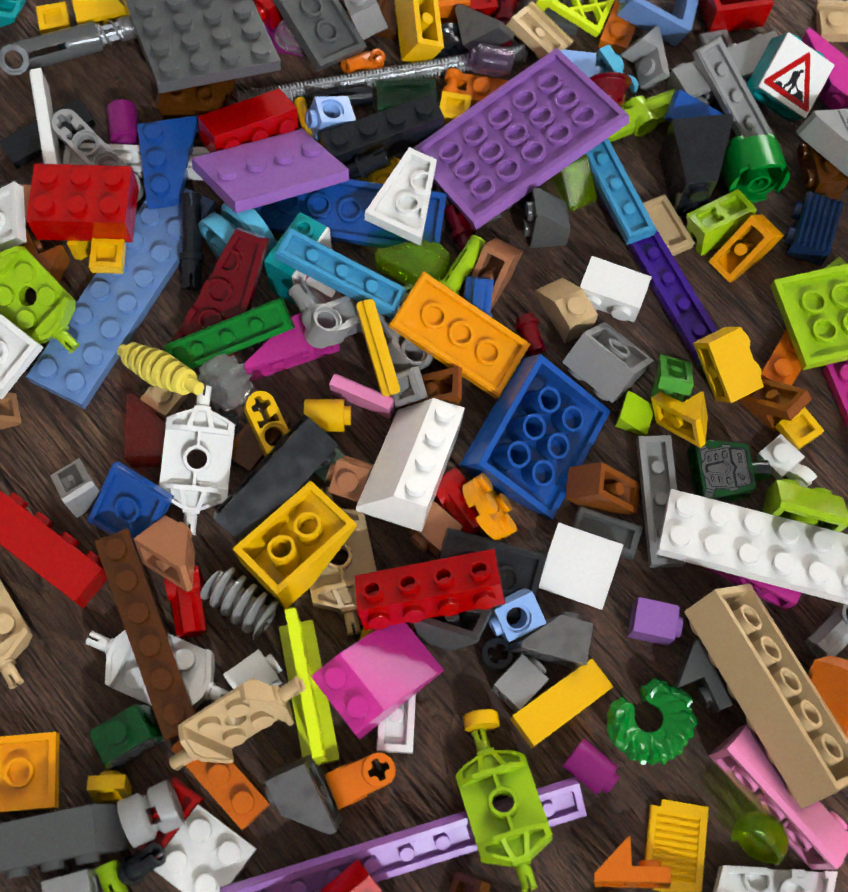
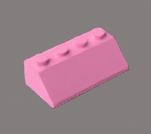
M748 724L738 727L708 755L811 870H837L842 865L848 853L847 824L839 815L832 811L829 812L819 801L801 809L798 802L790 796L786 782L779 770L768 759L766 749L757 733Z

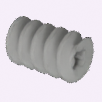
M231 567L226 572L218 570L206 581L200 592V598L204 600L210 599V606L213 608L221 607L220 613L223 616L232 615L231 622L233 624L239 625L243 623L242 631L246 634L253 632V640H256L274 619L279 602L275 600L268 606L265 605L268 594L264 592L255 597L257 585L252 584L245 589L243 586L247 577L244 575L237 580H233L236 572L234 567Z

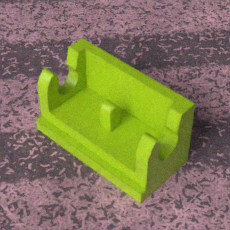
M739 189L687 213L686 218L688 222L686 229L692 238L696 237V252L700 256L723 246L751 215L756 214L757 208Z

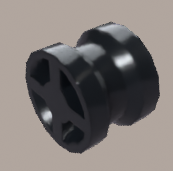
M456 23L442 24L444 48L438 53L439 58L463 54L466 47L462 45L459 26Z

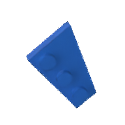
M191 116L137 124L146 202L149 210L180 205L182 200L181 194H183L188 175L187 167L190 155L193 154L194 138L199 129L198 117Z

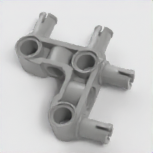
M306 281L301 282V284H295L288 291V294L293 298L302 313V323L306 327L304 337L311 346L320 349L326 348L327 346L343 342L348 336L358 332L363 333L356 310L358 302L352 298L344 296L325 304L319 303ZM406 284L405 286H403L407 289L397 311L399 310L400 306L409 294L408 291L412 289V284ZM378 312L395 373L415 366H419L420 370L427 368L435 358L390 329L388 325L392 319Z

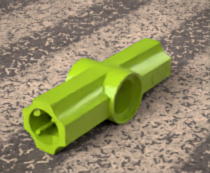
M671 89L647 99L644 96H636L628 100L622 106V109L628 114L630 123L608 137L609 141L612 142L633 133L636 137L644 136L654 130L659 123L667 121L664 117L673 93L676 90Z

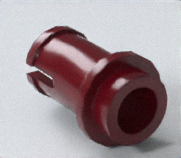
M533 313L519 316L516 319L515 330L520 332L521 338L530 343L526 355L534 356L543 353L546 347L537 326L539 319L535 318Z

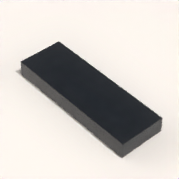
M78 98L53 111V114L61 109H70L90 128L95 125L92 116ZM37 121L0 141L1 148L16 169L42 155ZM66 121L62 123V126L68 128L73 136L77 133L71 123L69 124ZM57 136V138H58V144L61 145L62 143H64V142Z

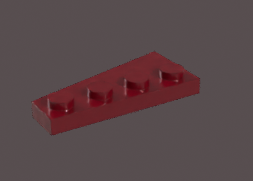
M242 228L235 229L215 264V269L204 283L199 297L184 318V323L180 330L176 332L172 341L250 310L270 238ZM238 351L219 359L232 363L235 361Z

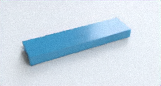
M607 138L581 156L626 245L655 235L657 229L609 139Z
M290 227L274 256V259L357 302L373 299L377 312L390 319L396 314L407 289Z

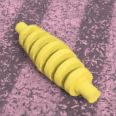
M135 342L128 345L121 344L118 347L117 355L121 356L123 365L148 384L181 395H187L191 392L199 395L203 392L204 384L197 380L196 373L171 354Z

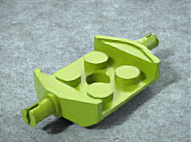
M14 246L1 251L0 313L39 344L54 339L58 340L69 354L76 351L80 344L67 332L69 329L68 324L75 312L76 300L25 246ZM30 287L35 290L37 295L33 305H29L25 300V292Z
M479 729L480 737L478 731L475 730L471 733L477 749V756L463 765L455 775L479 851L481 863L513 867V869H516L522 892H528L529 886L531 890H534L538 886L530 867L531 860L552 841L553 835L525 754L514 750H495L494 747L491 748L486 729ZM499 795H507L513 800L514 805L508 812H499L492 805L493 800Z

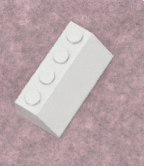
M432 398L397 410L357 503L356 511L422 532L458 437L465 408Z

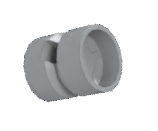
M169 780L147 788L145 796L136 793L117 802L120 822L127 839L134 848L155 839L156 833L159 830L166 834L185 825V817L180 801ZM154 806L156 807L157 813L159 815L156 818H154L153 813L151 811V808Z

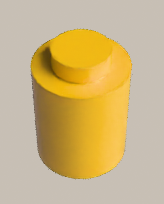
M345 399L304 400V414L324 432H344L345 425H351V406H345Z

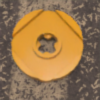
M484 473L479 474L463 485V495L468 507L470 508L475 505L479 516L475 519L493 540H502L517 531L516 524L508 514L512 510L509 500L503 493L496 494L491 481Z

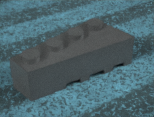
M89 804L0 823V874L6 873V879L30 875V868L41 867V872L65 868L64 862L76 860V865L100 861L99 855L130 850V842L127 840L120 822L117 804Z

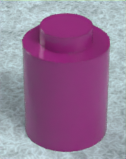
M124 99L110 102L106 107L111 143L139 144L137 128L139 120L136 105L132 101Z
M584 738L580 740L562 764L566 771L576 777L577 780L596 795L601 790L607 794L620 777L615 773L618 765Z

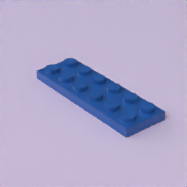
M349 179L346 182L255 208V210L271 232L284 234L299 212L330 228L331 241L438 256L447 194L431 191L421 246L365 220V211L384 185L380 183Z

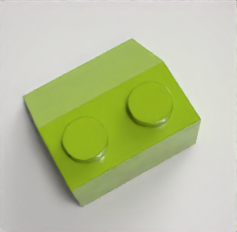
M776 479L766 490L762 511L764 513L841 532L848 527V511L843 497L833 495L828 489H810L799 486L797 481L791 479Z

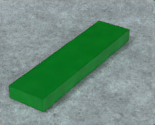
M280 297L163 345L165 352L174 356L187 367L194 369L295 328L283 298Z

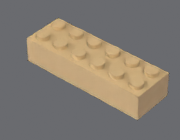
M749 583L715 589L684 612L690 621L692 631L701 639L708 651L711 663L720 671L727 683L730 695L739 703L746 715L749 727L757 733L766 749L768 759L779 770L786 782L790 796L798 802L801 809L848 787V738L752 585Z

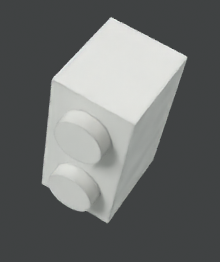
M591 256L580 288L583 289L595 310L609 313L621 321L635 322L651 276Z

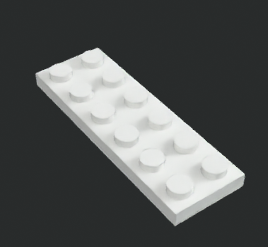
M675 489L670 490L657 555L848 605V534Z

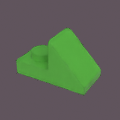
M660 354L651 397L659 392H663L683 402L685 395L690 396L694 385L692 364L689 361Z

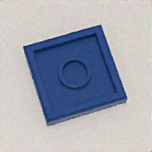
M118 461L112 463L87 521L109 535L128 528L134 540L136 536L166 515L174 495Z

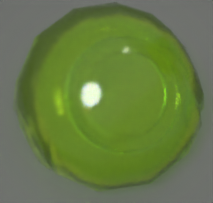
M750 811L739 817L732 828L731 840L738 841L741 848L753 859L779 865L786 856L789 838L784 826L772 815L762 811Z

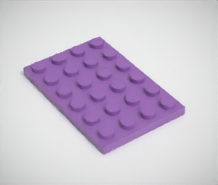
M556 48L412 149L437 160L433 182L443 193L447 194L448 199L477 230L533 191V188L539 187L626 126L630 121L628 114Z

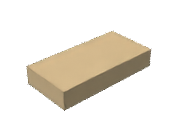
M666 194L643 203L652 222L673 256L693 247L695 242Z

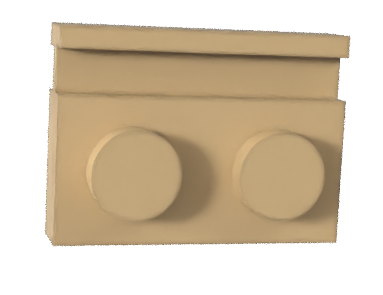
M818 0L814 7V11L817 13L815 18L817 34L827 42H848V1Z
M533 1L515 14L506 25L539 59L556 48L560 51L561 49L567 50L574 42Z

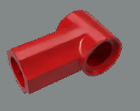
M453 468L443 475L434 502L463 526V532L474 535L482 530L475 519L479 516L475 505L470 508L468 507L463 495V485L467 481L458 469Z
M194 566L193 588L189 592L184 591L164 578L167 598L172 604L176 636L178 638H192L207 633L203 599L200 598V592L204 586L200 566Z

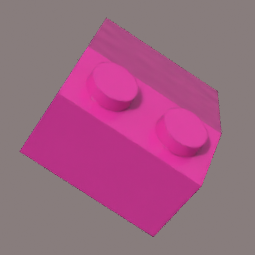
M401 623L375 630L339 653L311 677L354 734L361 739L441 674L444 669L406 623Z

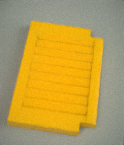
M660 799V806L650 805L645 860L661 861L663 867H670L671 870L670 889L652 888V890L660 892H702L709 807Z

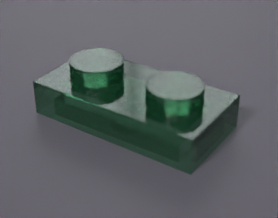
M435 79L376 81L377 111L380 112L431 93L437 102Z

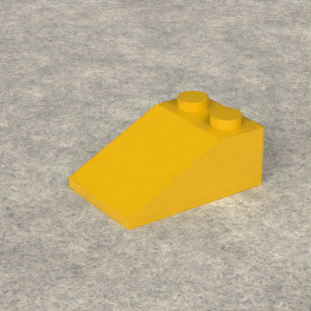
M310 480L232 549L246 570L287 609L315 583L356 529L357 524Z

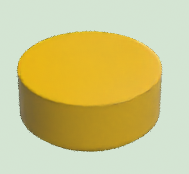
M494 709L475 710L463 716L464 730L467 732L475 730L480 732L479 729H486L488 731L500 726L498 712Z

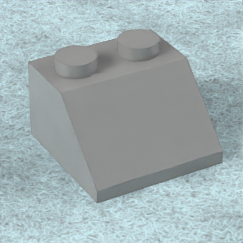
M603 322L585 331L562 363L569 368L568 370L572 376L578 380H584L593 387L594 393L599 398L613 403L629 390L651 366L654 360L608 323Z

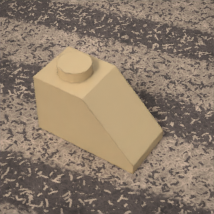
M561 278L535 290V295L564 343L580 337L585 331L594 327L598 313L583 289Z

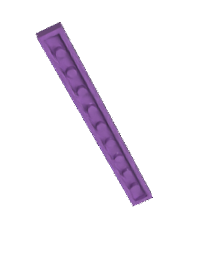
M576 777L537 788L550 827L587 816L580 785ZM508 797L495 801L492 805L499 812H508L512 809L514 802ZM463 811L220 887V892H320L357 859L360 860L374 880L379 882L477 851L478 848L467 813Z

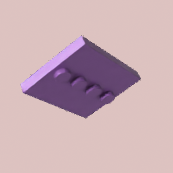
M303 129L192 158L193 170L235 213L349 181V169Z

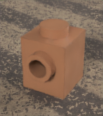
M348 456L338 459L336 463L330 465L326 482L331 483L328 493L358 502L374 464Z
M433 501L422 532L410 529L409 533L412 535L410 540L421 551L425 552L428 549L439 558L447 527L462 531L463 526Z

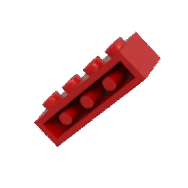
M494 549L355 575L357 612L365 630H380L391 625L407 622L417 623L428 618L454 616L460 612L476 609L486 610L505 604L500 570Z

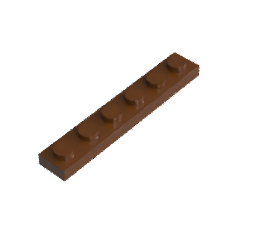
M127 528L94 542L163 739L168 740L179 735L178 725L196 714L131 532Z

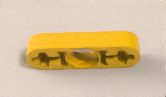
M256 391L245 401L244 412L264 456H266L274 446L266 442L265 432L270 428H275L284 437L289 430L273 396L265 391ZM255 399H258L260 403L266 402L268 404V407L264 410L267 420L274 416L276 421L269 422L262 428L259 427L258 423H262L264 419L260 411L253 412L252 407L256 404Z

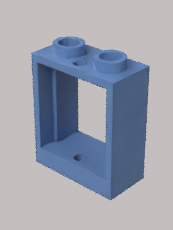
M617 0L620 3L617 16L646 32L655 26L660 27L662 40L675 47L691 32L699 0H676L672 14L646 0Z

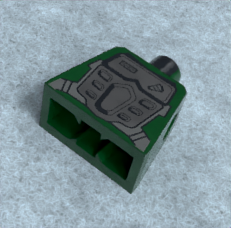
M706 440L705 445L701 448L691 444L687 450L694 495L729 503L749 497L756 489L755 480H767L771 476L769 461H752L749 446L745 443Z
M135 704L88 732L106 771H116L166 741L163 739L153 707Z

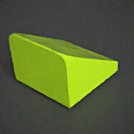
M627 391L615 427L647 436L654 414L652 404L635 393Z

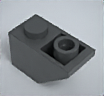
M533 188L531 200L526 201L525 204L526 218L522 219L523 236H528L530 248L567 245L570 234L567 203L540 188Z

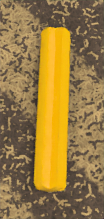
M373 299L360 301L356 304V310L381 395L387 397L400 392V387L375 301Z

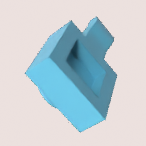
M610 44L599 48L595 66L601 67L600 73H623V60L620 55L614 52ZM628 75L632 80L629 88L634 94L638 89V81L635 77Z

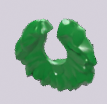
M654 678L647 685L640 686L639 694L642 701H646L659 709L662 714L661 727L655 732L642 731L635 722L633 704L620 696L618 700L613 701L607 713L608 723L606 729L610 741L613 742L614 746L618 747L619 751L624 752L629 760H638L642 765L648 763L652 766L658 762L664 765L668 760H673L677 755H682L689 738H693L694 727L697 725L696 717L691 708L692 697L682 689H676L669 686L666 681H658Z

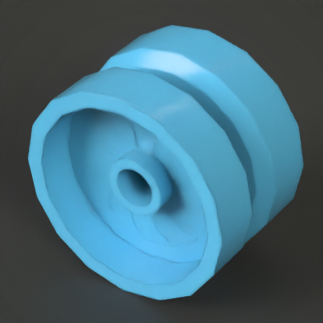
M224 203L220 208L221 215L212 212L199 222L198 226L204 240L218 259L237 228L270 238L265 259L277 244L267 224L254 208L235 213Z

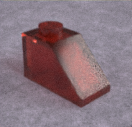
M127 394L124 457L131 468L161 467L166 423L134 394Z

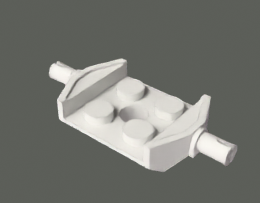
M207 385L205 395H203V392L197 395L196 405H194L193 409L173 414L166 419L159 487L174 495L171 503L183 509V523L187 526L191 525L192 535H196L197 514H200L202 510L222 504L227 498L235 430L234 423L213 412L211 407H209L212 386ZM192 450H201L206 454L207 462L202 468L194 469L188 465L187 455Z
M126 630L121 632L115 639H110L95 631H91L89 636L98 641L87 637L86 645L105 652L106 655L105 685L151 705ZM167 633L194 709L204 700L209 701L211 699L216 701L230 692L216 686V683L213 682L215 662L214 653L211 650H205Z

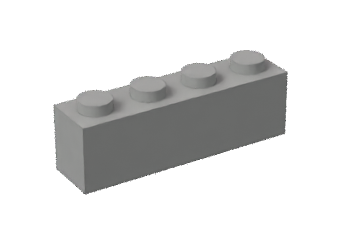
M775 30L763 35L757 34L750 40L739 44L733 43L726 47L746 85L771 38L778 36ZM696 61L687 64L681 63L672 69L666 85L667 90L680 89L707 105L717 101Z

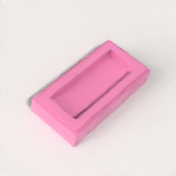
M338 374L333 375L329 383L332 395L391 419L395 410L392 397H383L376 390Z

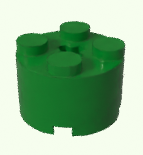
M768 133L747 138L745 136H737L729 141V147L725 151L720 170L728 194L739 189L751 203H757L768 199L767 193L774 189L778 193L787 185L790 173L774 134Z

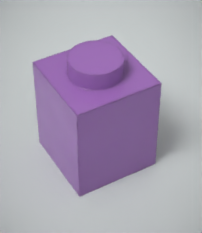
M638 597L631 607L627 637L668 646L675 640V637L679 638L682 632L683 617H678L680 606Z

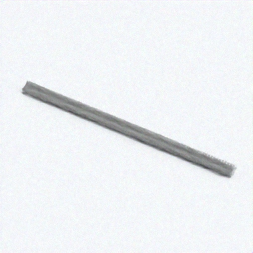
M524 44L500 49L472 52V54L466 53L465 55L436 58L433 61L430 59L429 61H418L415 64L412 62L411 64L408 63V65L400 64L397 67L394 65L393 67L390 66V68L382 67L379 70L376 68L375 70L372 69V72L371 70H364L361 73L359 71L357 73L354 72V75L353 73H346L343 76L340 74L339 76L336 75V79L335 76H332V78L331 76L325 77V80L323 77L321 80L317 78L314 79V82L310 79V81L307 80V84L304 80L303 83L302 81L296 82V86L292 82V85L291 83H288V85L286 83L285 87L283 84H281V87L280 85H277V87L274 85V89L272 86H270V89L269 87H266V89L263 87V91L261 88H259V91L257 88L255 90L252 89V93L251 90H248V93L244 90V93L241 91V95L238 91L237 98L238 102L280 88L289 100L291 97L293 101L297 96L304 98V95L307 99L308 94L310 98L312 97V91L336 90L338 86L354 88L355 86L362 87V85L370 84L372 88L373 83L375 87L376 83L380 86V82L383 86L384 81L385 85H387V81L390 85L391 80L393 84L394 80L398 83V79L400 83L401 79L405 82V78L408 82V77H410L411 81L412 77L416 80V76L418 80L419 76H421V79H423V75L426 78V74H428V78H430V74L433 77V73L437 77V73L439 76L441 72L444 75V71L446 72L450 68L460 69L461 72L463 68L465 72V68L469 71V67L472 71L473 66L474 70H476V66L479 70V65L483 69V65L486 68L487 64L489 68L490 64L493 67L494 63L497 67V62L499 66L501 62L504 65V61H506V65H508V61L511 64V60H513L514 64L515 59L517 63L518 59L522 62V58L525 62L528 53Z

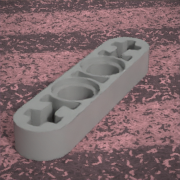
M61 109L52 116L51 125L57 136L85 165H101L104 161L111 160L116 163V166H127L74 111ZM63 122L71 123L77 133L73 136L68 128L62 126ZM90 139L95 141V147L92 151H80V144L84 140ZM134 173L139 186V201L143 196L144 188L140 179Z

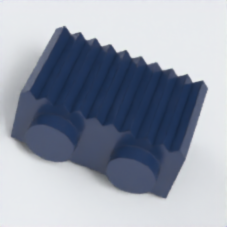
M812 191L807 192L802 201L797 200L790 218L795 219L794 226H789L783 241L784 244H788L785 255L822 266L831 251L843 202L819 195L818 193L813 194Z

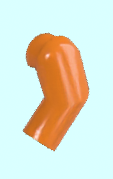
M377 48L372 51H363L341 61V68L345 74H350L357 70H375L376 68L379 70V68L384 66L385 53Z

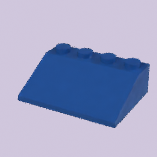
M538 354L523 358L502 394L495 402L459 466L473 477L484 473L491 481L493 490L503 493L506 497L541 516L553 520L566 496L569 467L583 464L611 410L543 355Z

